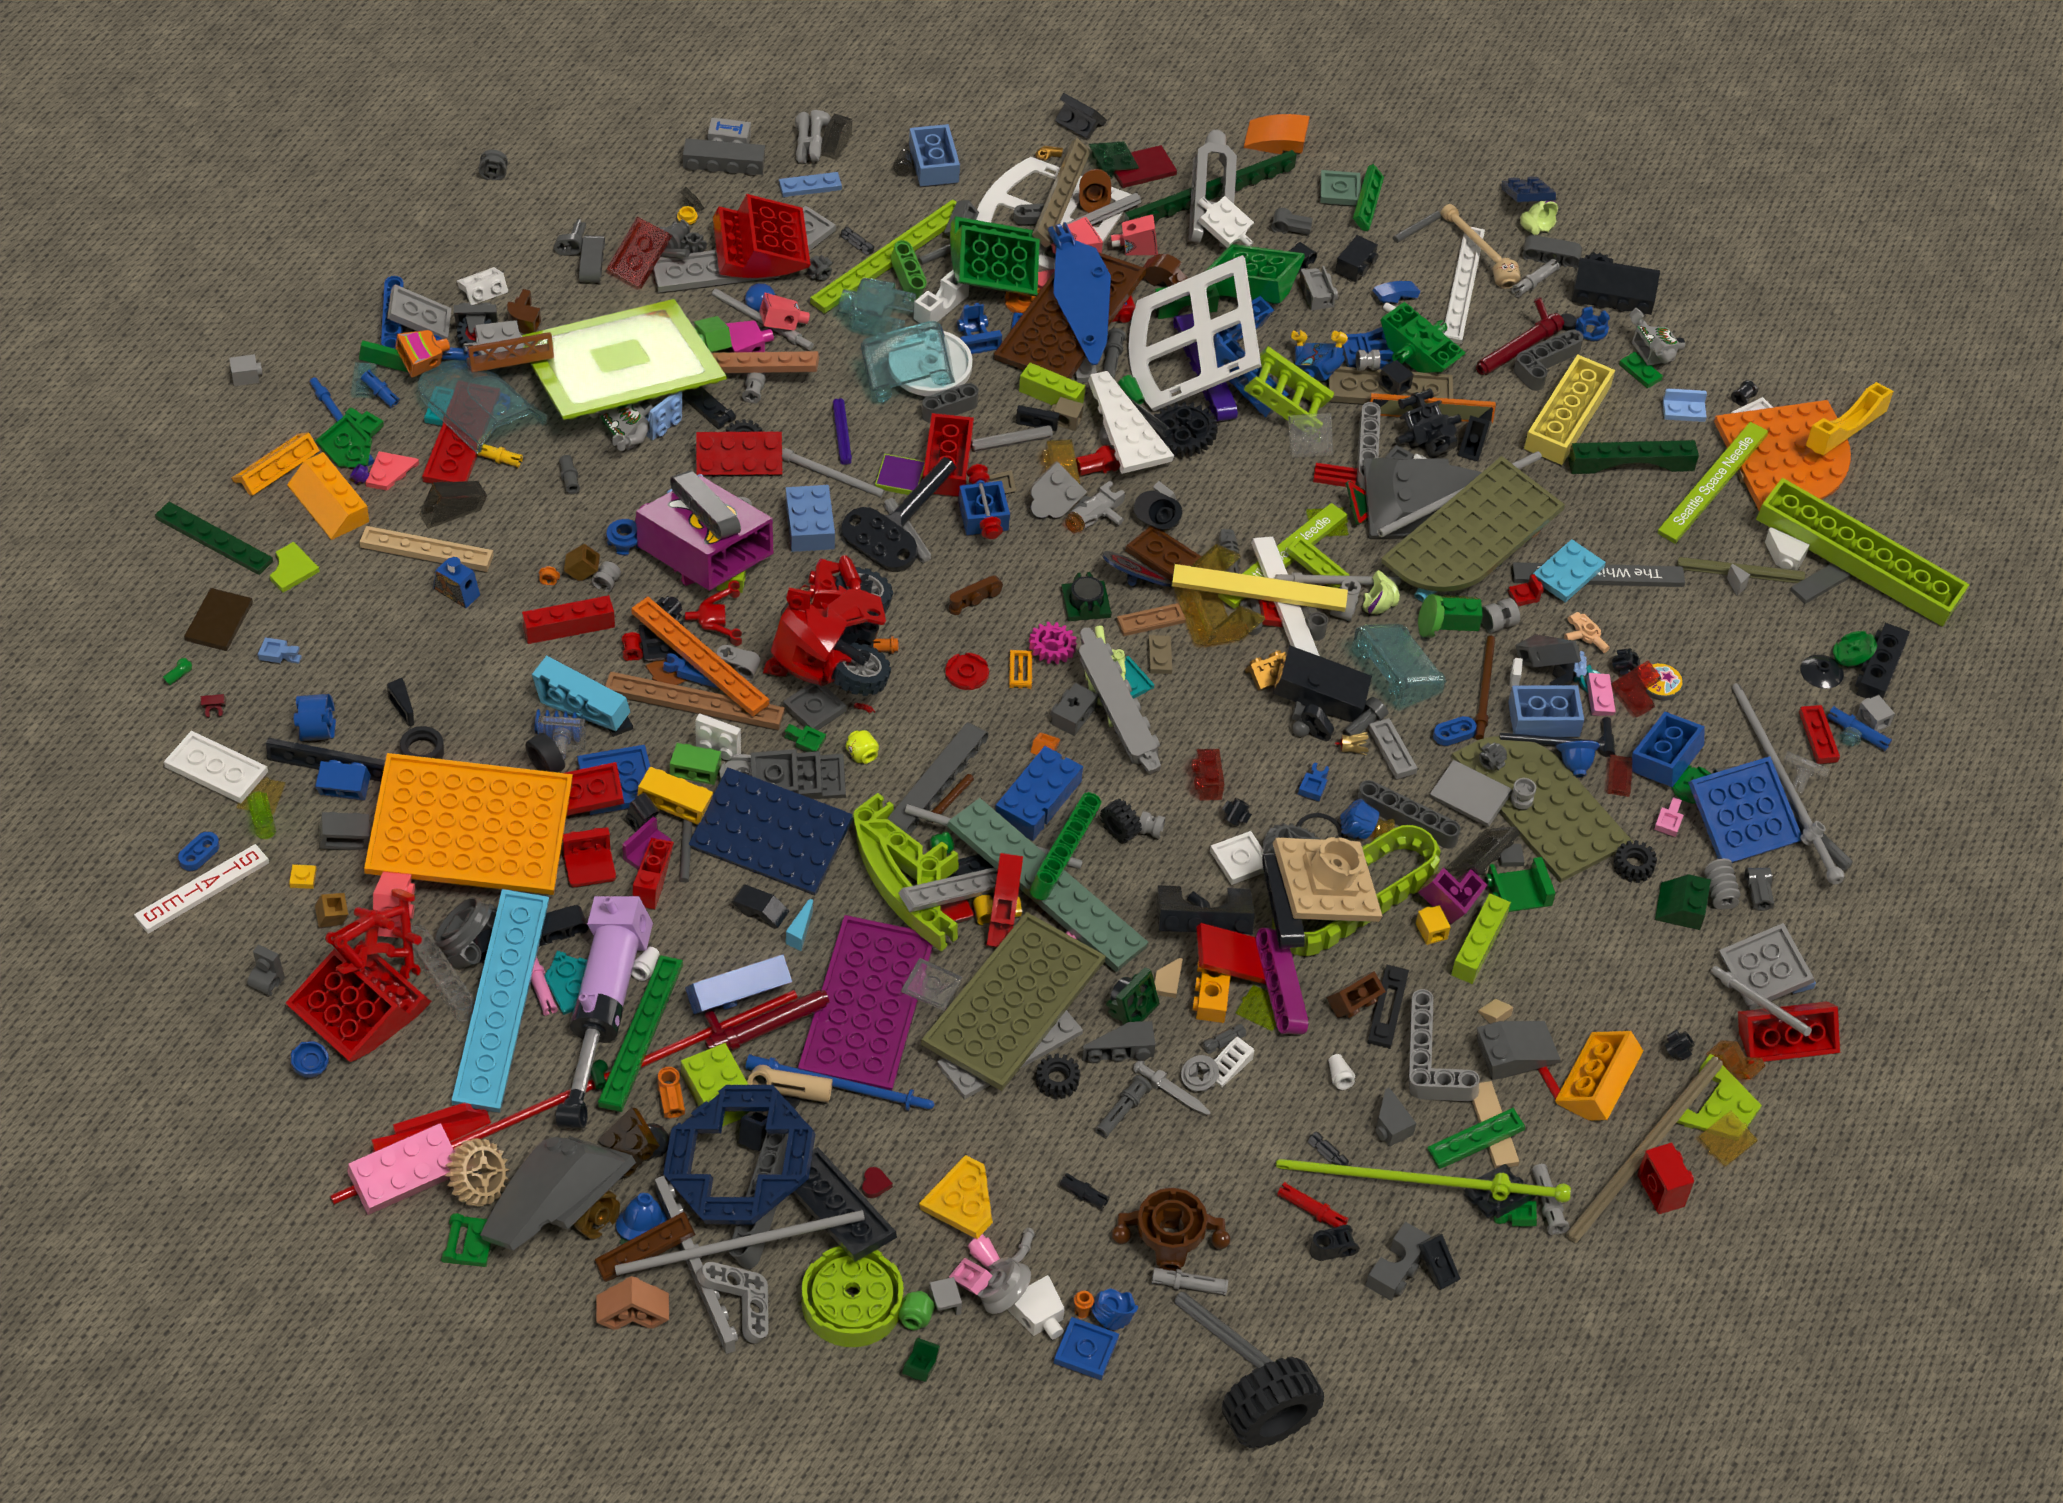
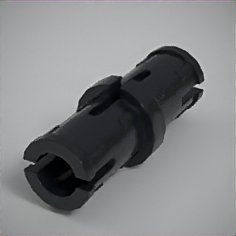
M1069 1173L1065 1174L1059 1185L1061 1188L1078 1196L1077 1199L1080 1201L1085 1200L1101 1211L1104 1209L1103 1205L1106 1206L1110 1199L1109 1196L1092 1188L1090 1183H1084Z

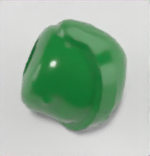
M943 832L935 836L932 835L930 838L931 849L940 842H943L948 846L947 855L954 850V843L949 832Z

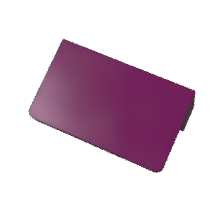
M655 817L648 820L622 845L623 860L637 870L640 868L651 837L671 841L668 836L657 829V819Z

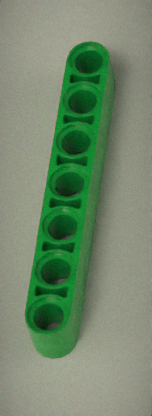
M1091 792L1084 793L1030 886L1029 891L1034 898L1038 900L1049 898L1101 806L1102 801L1096 794Z

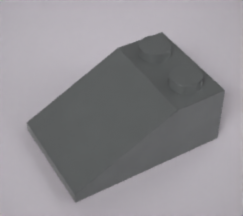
M1498 1021L1477 1027V1043L1492 1080L1506 1078L1561 1062L1545 1021Z

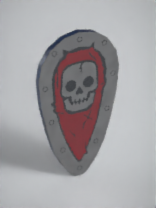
M1104 551L1102 555L1107 563L1128 573L1127 579L1130 586L1136 585L1137 579L1141 578L1159 585L1173 587L1172 581L1128 557L1111 551Z

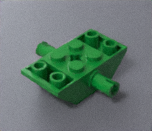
M1405 302L1380 320L1387 346L1394 352L1392 355L1393 361L1400 359L1398 362L1401 364L1405 361L1417 372H1443L1466 354L1457 344L1444 335L1448 327L1446 323L1441 325L1444 322L1443 320H1439L1432 325Z

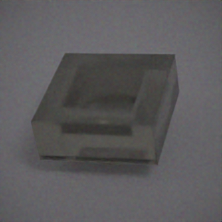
M687 187L680 191L684 197L682 202L686 206L693 207L697 212L704 209L700 200Z

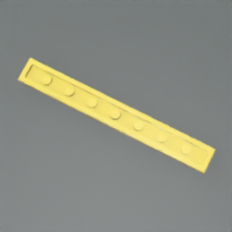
M1177 564L1174 567L1172 586L1342 612L1346 610L1348 593L1346 589Z

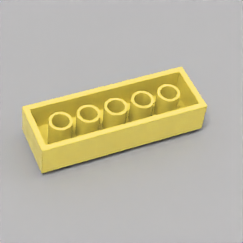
M1577 354L1528 431L1524 449L1532 453L1539 451L1542 457L1563 465L1570 453L1572 443L1578 441L1611 388L1615 370Z

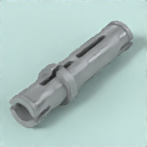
M1551 259L1532 274L1525 275L1522 281L1512 286V294L1519 290L1514 296L1520 297L1528 290H1533L1539 282L1559 270V263L1557 262L1552 266L1556 260Z
M1154 1267L1153 1284L1168 1285L1177 1290L1179 1288H1186L1226 1296L1228 1279L1188 1274L1180 1269L1172 1271Z

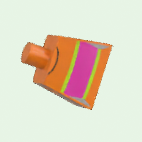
M425 330L397 334L395 348L412 378L438 367L441 364L442 352L449 351L450 345L446 338L436 341L432 331Z

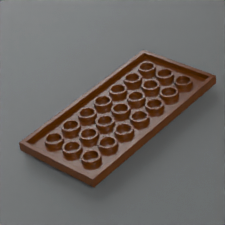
M1098 252L1111 275L1109 326L1146 275V268ZM1054 271L995 351L994 359L1025 370L1028 364L1032 363L1071 379L1086 356L1053 294Z

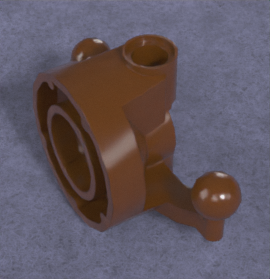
M1178 1188L1159 1189L1148 1195L1138 1211L1119 1213L1117 1226L1112 1230L1113 1240L1118 1244H1126L1131 1238V1231L1127 1226L1138 1225L1140 1237L1148 1247L1155 1251L1156 1264L1160 1269L1172 1271L1181 1270L1185 1264L1187 1253L1197 1248L1203 1241L1206 1229L1216 1230L1211 1236V1242L1217 1249H1225L1231 1241L1229 1233L1225 1231V1219L1215 1218L1207 1214L1205 1206L1197 1196L1187 1190ZM1164 1228L1179 1229V1232H1167Z

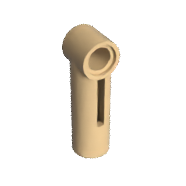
M758 1065L751 1071L747 1083L749 1085H774L783 1096L829 1103L833 1079L775 1070L767 1065ZM755 1076H764L767 1080V1083H758L755 1079Z

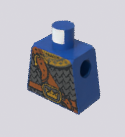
M458 557L448 558L436 569L433 587L435 591L464 608H467L480 596L474 571L461 564Z

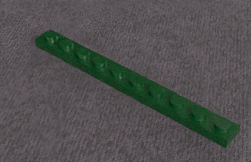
M1291 150L1237 170L1235 190L1240 191L1248 185H1255L1264 179L1274 178L1280 173L1290 172L1295 168L1297 154ZM1223 176L1206 182L1205 199L1207 201L1221 196L1223 190L1221 179ZM1191 188L1125 212L1124 222L1148 215H1153L1154 222H1157L1163 217L1173 216L1185 209L1189 210L1191 205Z

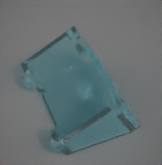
M929 321L869 337L861 343L862 357L874 403L889 400L892 397V387L931 377L934 384L940 386L955 383L950 348L942 326L936 321Z
M1365 624L1356 628L1351 650L1356 657L1362 656L1363 659L1370 657L1389 682L1388 691L1390 693L1394 692L1396 701L1393 702V705L1398 711L1443 693L1444 684L1446 683L1445 676L1442 672L1438 671L1412 638L1407 627L1402 624Z

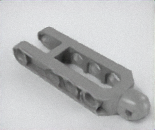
M1218 129L1208 133L1205 144L1198 149L1197 154L1193 158L1189 222L1190 242L1200 243L1204 227L1198 221L1206 213V210L1198 202L1202 197L1205 198L1207 159L1210 152L1219 153L1218 160L1224 166L1221 179L1223 190L1220 200L1225 196L1234 204L1237 155L1226 145V135ZM1220 242L1219 247L1227 248Z

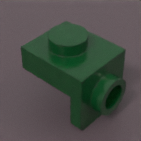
M917 1338L913 1351L904 1365L902 1374L910 1376L915 1380L927 1382L935 1368L940 1346Z

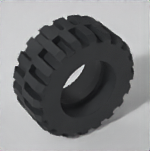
M1294 1357L1279 1358L1274 1362L1265 1363L1260 1368L1257 1367L1250 1374L1242 1377L1237 1384H1234L1231 1387V1391L1227 1392L1224 1396L1222 1414L1240 1444L1249 1448H1263L1265 1445L1270 1446L1279 1440L1282 1441L1288 1438L1289 1435L1295 1434L1301 1427L1311 1422L1310 1420L1318 1414V1410L1323 1406L1324 1392L1305 1361Z

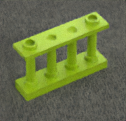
M1267 346L1260 353L1262 369L1259 377H1254L1244 387V390L1309 436L1313 435L1323 425L1320 420L1315 418L1318 409L1325 406L1333 398L1334 392ZM1269 373L1279 379L1275 389L1265 383ZM1285 385L1295 390L1292 401L1282 395ZM1302 396L1312 402L1309 412L1299 406Z

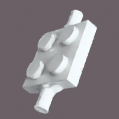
M1224 196L1214 204H1211L1204 197L1199 200L1198 204L1206 210V213L1200 217L1198 222L1223 245L1229 248L1238 241H1241L1245 246L1253 245L1254 242L1245 234L1253 226L1254 222L1227 197Z

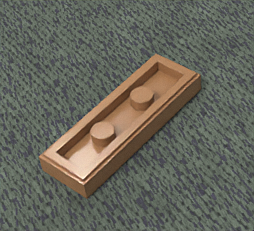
M1179 603L1117 616L1116 619L1123 636L1186 622Z

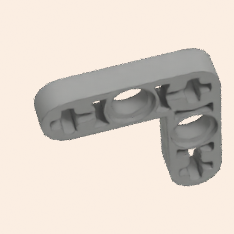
M715 1262L705 1263L697 1271L699 1283L706 1288L742 1296L743 1336L750 1343L757 1344L761 1342L769 1331L768 1284L765 1277L756 1272ZM727 1276H733L737 1281V1285H732L728 1281ZM750 1303L756 1304L760 1309V1313L754 1312L751 1309Z

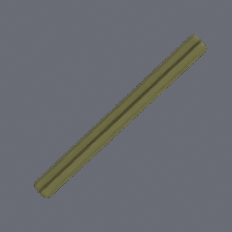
M1679 557L1677 561V566H1683V570L1728 575L1730 566L1734 564L1750 574L1749 578L1799 583L1805 580V572L1799 570Z

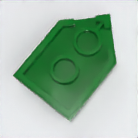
M348 413L315 440L339 468L356 467L358 464L368 467L372 439Z

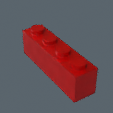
M609 595L522 612L523 629L528 644L615 628L614 609Z

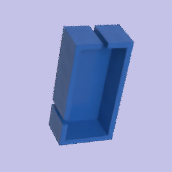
M1044 746L998 801L995 811L1026 838L1034 841L1043 830L1044 824L1047 825L1082 782L1083 766L1067 757L1063 760L1060 753Z

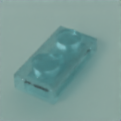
M355 362L351 390L352 398H373V390L360 378L367 370H371L376 376L377 364Z

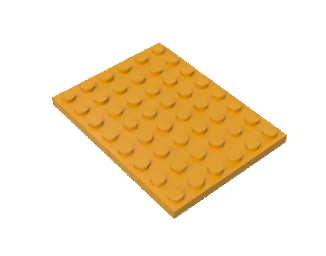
M387 753L364 874L381 876L383 872L411 874V879L554 895L573 774Z

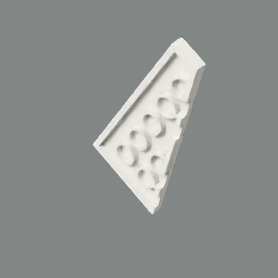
M1104 371L1091 374L1088 382L1094 398L1099 403V413L1103 414V424L1109 441L1115 448V457L1120 462L1121 474L1172 462L1174 454L1109 372Z

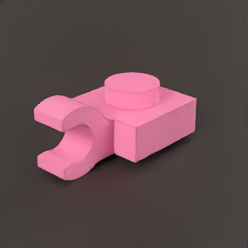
M1673 797L1669 810L1662 807L1654 830L1676 837L1684 816L1678 813L1682 800Z

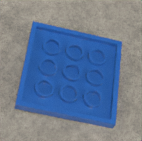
M1771 756L1688 782L1718 859L1725 858L1734 863L1802 841L1800 838L1802 834Z

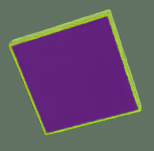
M884 454L875 486L885 491L909 495L922 481L925 461Z

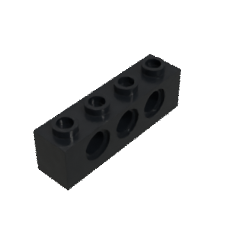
M1886 622L1882 630H1877L1874 637L1877 642V649L1870 660L1865 661L1861 671L1865 673L1864 675L1859 674L1855 686L1858 687L1856 695L1870 699L1878 695L1882 699L1884 698L1910 631Z

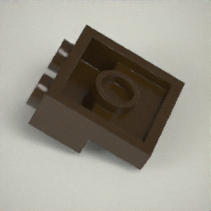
M633 1107L599 1138L603 1147L633 1156L636 1163L622 1176L624 1178L634 1174L636 1168L649 1159L660 1146L639 1110Z

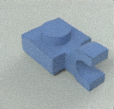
M265 638L258 652L259 660L281 663L284 658L288 662L299 664L301 660V655H297L300 650L299 646H288L285 640Z

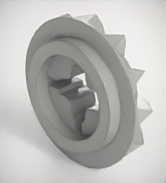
M1198 1055L1190 1058L1184 1064L1181 1078L1187 1088L1195 1092H1206L1211 1086L1215 1087V1082L1219 1079V1067L1211 1057ZM1198 1067L1205 1073L1203 1081L1197 1076Z

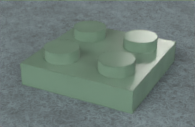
M1321 170L1320 203L1357 206L1361 192L1360 173Z

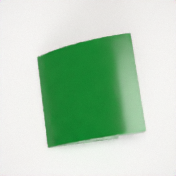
M955 216L951 222L950 246L952 266L957 282L1037 296L1040 239L1033 238V230Z

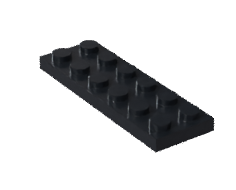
M819 1147L813 1149L809 1179L792 1193L816 1220L863 1210L865 1220L825 1229L851 1259L856 1262L896 1239L895 1229Z

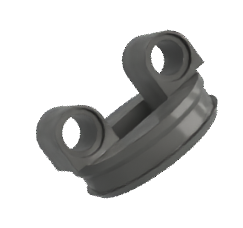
M472 897L460 903L447 915L435 934V945L442 948V951L448 955L446 960L457 969H463L480 961L481 950L473 940L481 931L493 928L497 909L491 903L488 905L483 904L481 898Z

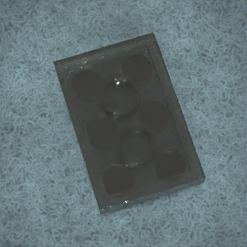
M1517 827L1485 829L1445 869L1452 876H1462L1470 869L1479 876L1486 872L1487 866L1500 858V854L1506 848L1514 844V840L1520 835Z

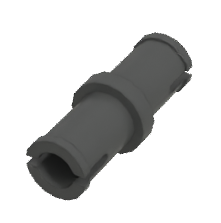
M563 455L559 459L562 470L561 478L565 482L566 491L569 494H576L580 490L577 480L578 471L574 468L573 458L570 455Z

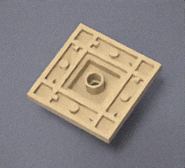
M1331 837L1326 840L1275 838L1273 847L1294 919L1379 922L1381 920V909L1359 841H1349L1340 837Z

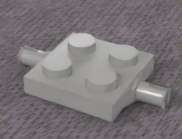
M517 320L475 325L476 342L464 343V352H468V346L522 337L518 329ZM518 344L515 349L523 348L526 344ZM498 347L494 353L508 350L504 347ZM482 350L477 351L479 355L487 354Z

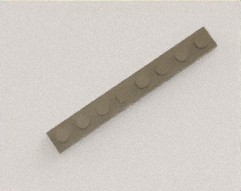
M1078 138L1071 142L1032 233L1035 238L1040 239V243L1046 248L1053 242L1048 233V228L1053 226L1055 230V225L1061 223L1091 152Z

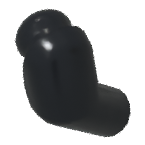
M1193 891L1188 896L1187 901L1191 904L1211 908L1210 903Z

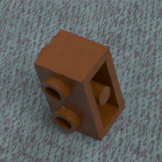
M1373 971L1360 976L1326 998L1337 1018L1344 1015L1350 1018L1359 1013V1008L1363 1005L1366 1008L1378 1001L1377 997L1386 991L1377 974Z

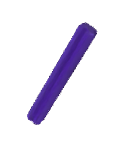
M835 398L833 400V410L840 463L848 465L852 462L845 403L842 398Z

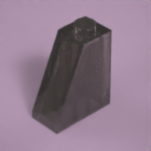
M479 481L433 482L419 515L426 527L430 529L480 511L486 501L487 494Z

